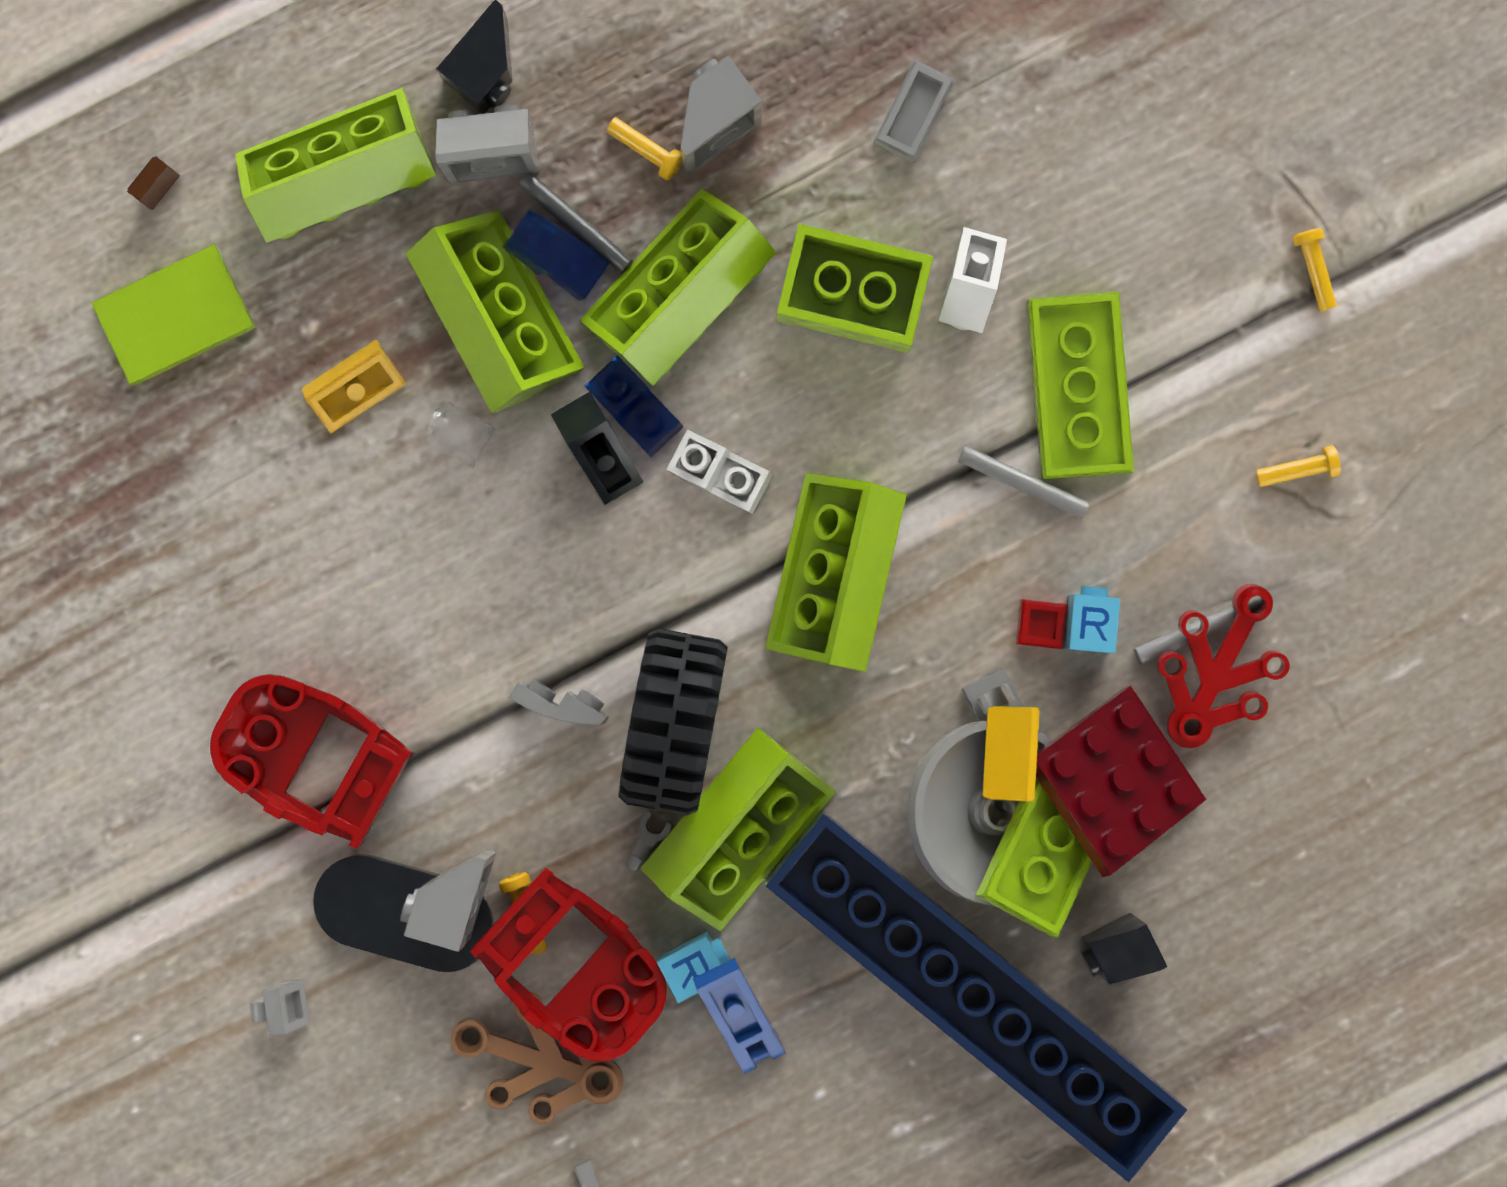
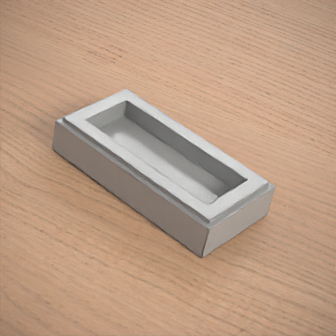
M914 59L874 140V144L914 163L955 79Z

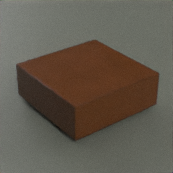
M155 156L151 158L127 188V192L146 207L153 210L180 175Z

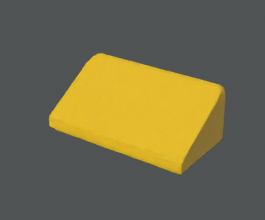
M374 340L302 388L305 400L328 431L333 433L406 385V382L379 341Z
M992 706L988 708L982 792L985 799L1033 802V799H1035L1039 708Z

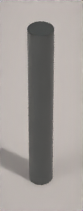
M531 172L523 177L519 187L621 274L632 264L633 259Z

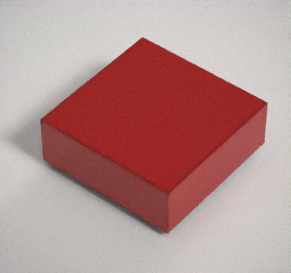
M1021 599L1016 644L1063 649L1068 604Z

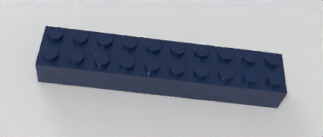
M824 810L818 814L766 878L765 887L1128 1183L1187 1111L1175 1096Z

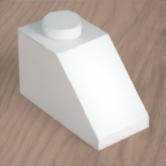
M966 227L963 228L938 321L950 324L960 330H972L983 333L997 292L1007 239Z

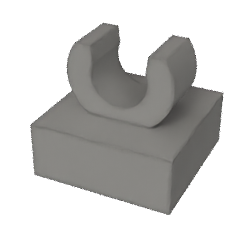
M1000 668L962 688L978 721L987 720V710L992 706L1024 707L1004 668Z
M303 979L290 980L263 990V1002L250 1004L252 1022L267 1021L269 1036L284 1035L310 1024Z

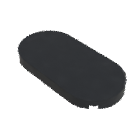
M356 854L332 864L322 874L314 891L313 906L316 919L324 932L333 940L349 947L439 972H455L474 964L479 958H475L470 950L494 924L492 910L483 896L471 939L459 952L404 936L407 923L400 921L408 894L413 895L416 888L419 889L440 874L368 854Z

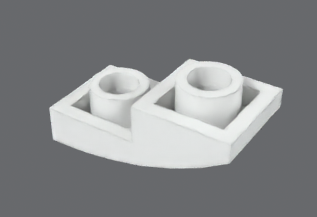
M688 429L666 469L752 515L773 476L770 471Z

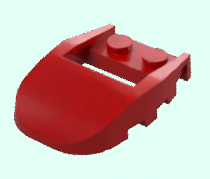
M272 674L254 677L243 683L233 693L213 729L210 740V754L217 772L241 794L246 793L264 807L263 811L277 819L284 818L301 825L304 829L323 836L326 833H330L350 840L351 842L348 846L356 849L364 844L367 834L407 762L414 754L412 750L362 710L346 703L329 692L321 691L285 676ZM331 714L368 735L325 813H322L286 791L327 717Z
M547 868L542 869L538 876L470 950L475 958L478 957L494 977V982L509 997L530 1024L537 1030L541 1029L559 1041L561 1046L575 1055L590 1061H609L627 1053L656 1022L666 1002L667 986L665 977L657 961L638 942L628 929L629 926L617 915H613L579 889H574L554 876L553 872ZM574 906L601 930L607 938L545 1006L515 979L512 973Z

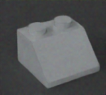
M729 55L719 63L716 59H712L702 65L694 73L695 80L690 84L681 142L683 168L689 176L761 124L762 100Z
M506 104L493 108L494 113L476 115L474 110H456L448 113V118L437 119L436 164L448 182L451 184L526 175L529 172L532 174L539 173L533 119L529 110L521 109L516 104Z
M486 849L431 879L419 889L416 888L413 895L408 894L400 921L407 923L404 936L459 952L471 939L497 851Z

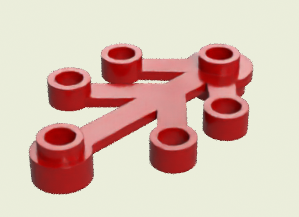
M1245 584L1236 590L1232 598V606L1237 615L1214 659L1206 637L1209 628L1207 618L1195 610L1186 611L1180 616L1178 629L1187 638L1201 684L1195 696L1191 699L1183 677L1187 671L1185 658L1174 651H1167L1159 656L1157 670L1165 677L1174 705V710L1167 719V731L1170 738L1177 745L1184 748H1197L1209 740L1214 727L1244 717L1255 721L1266 715L1268 702L1264 696L1255 691L1244 692L1238 701L1211 708L1219 692L1264 677L1279 680L1289 672L1290 663L1288 658L1275 650L1263 653L1260 659L1232 668L1255 622L1264 620L1272 611L1273 599L1265 588L1256 584ZM1254 596H1259L1262 599L1261 608L1256 612H1250L1248 609L1249 600ZM1192 617H1198L1200 628L1194 633H1188L1186 630L1187 621ZM1278 657L1281 661L1279 670L1273 673L1268 672V661ZM1170 658H1177L1179 661V668L1174 673H1166L1164 668L1166 661ZM1258 698L1260 703L1258 710L1254 713H1247L1245 707L1248 700ZM1197 719V730L1191 734L1185 733L1184 724L1186 721Z

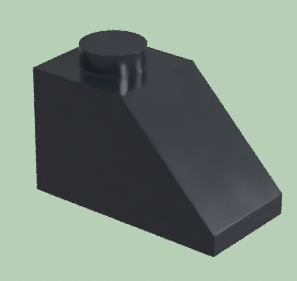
M497 0L491 3L436 68L442 81L482 114H485L490 107L500 106L511 92L509 85L513 81L508 18L503 5Z
M590 391L551 414L566 444L604 505L643 483L641 476Z
M1128 913L1082 936L1087 947L1086 950L1081 952L1086 966L1093 977L1100 974L1109 985L1158 972L1168 967L1147 924L1132 913Z

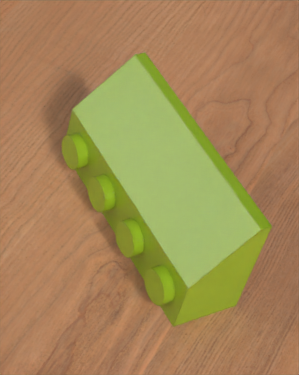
M403 87L235 153L243 200L266 243L279 238H290L301 229L319 222L333 221L344 212L362 205H373L389 194L404 188H416L427 179L436 176L429 151Z
M701 188L579 321L632 370L654 386L663 375L670 371L681 355L702 336L706 328L719 314L732 304L735 297L764 269L765 265L777 252L747 217Z
M500 210L434 227L405 253L491 413L525 402L585 368Z
M805 473L765 649L866 672L906 501V493L872 482Z
M757 727L700 797L698 812L688 816L684 815L640 869L669 899L721 932L835 795L836 791L783 746Z

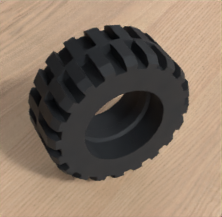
M661 628L648 633L632 707L618 797L627 805L687 816L698 812L728 649L720 639Z

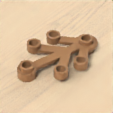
M531 992L543 1003L542 998L538 994ZM516 1006L515 1013L517 1017L526 1023L538 1049L489 1033L486 1024L477 1018H466L460 1021L452 1031V1048L462 1057H476L484 1051L531 1067V1069L509 1080L496 1079L490 1083L486 1090L485 1098L487 1103L494 1109L506 1108L513 1098L556 1077L575 1083L554 1095L541 1093L532 1099L529 1105V1115L538 1124L549 1123L553 1120L556 1113L584 1099L594 1104H607L616 1099L622 1090L624 1078L622 1070L613 1060L590 1061L579 1057L581 1063L564 1058L556 1040L541 1029L537 1030L523 1017V1014ZM468 1028L477 1030L480 1036L477 1043H468L464 1039V1030ZM598 1072L605 1073L609 1077L610 1082L605 1087H598L593 1083V1075ZM498 1086L505 1088L508 1092V1098L505 1101L495 1100L492 1096V1089ZM540 1101L547 1102L551 1106V1113L547 1116L539 1115L535 1110V1104Z

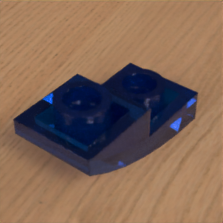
M528 210L502 246L537 275L546 274L578 301L584 300L609 265V262L587 245L532 210Z
M618 355L584 385L650 458L683 428L680 421Z

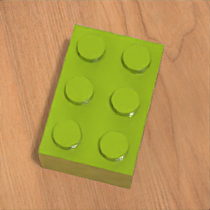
M798 223L776 321L908 353L913 344L934 256Z

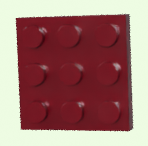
M1131 686L1121 689L1037 752V780L1102 877L1115 873L1207 800Z

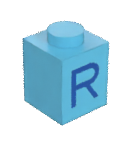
M1081 586L1080 594L1068 595L1063 649L1116 653L1120 598L1108 597V588Z
M705 931L659 955L657 964L677 1003H680L698 993L693 978L731 960L722 940L717 938L712 941L708 931Z

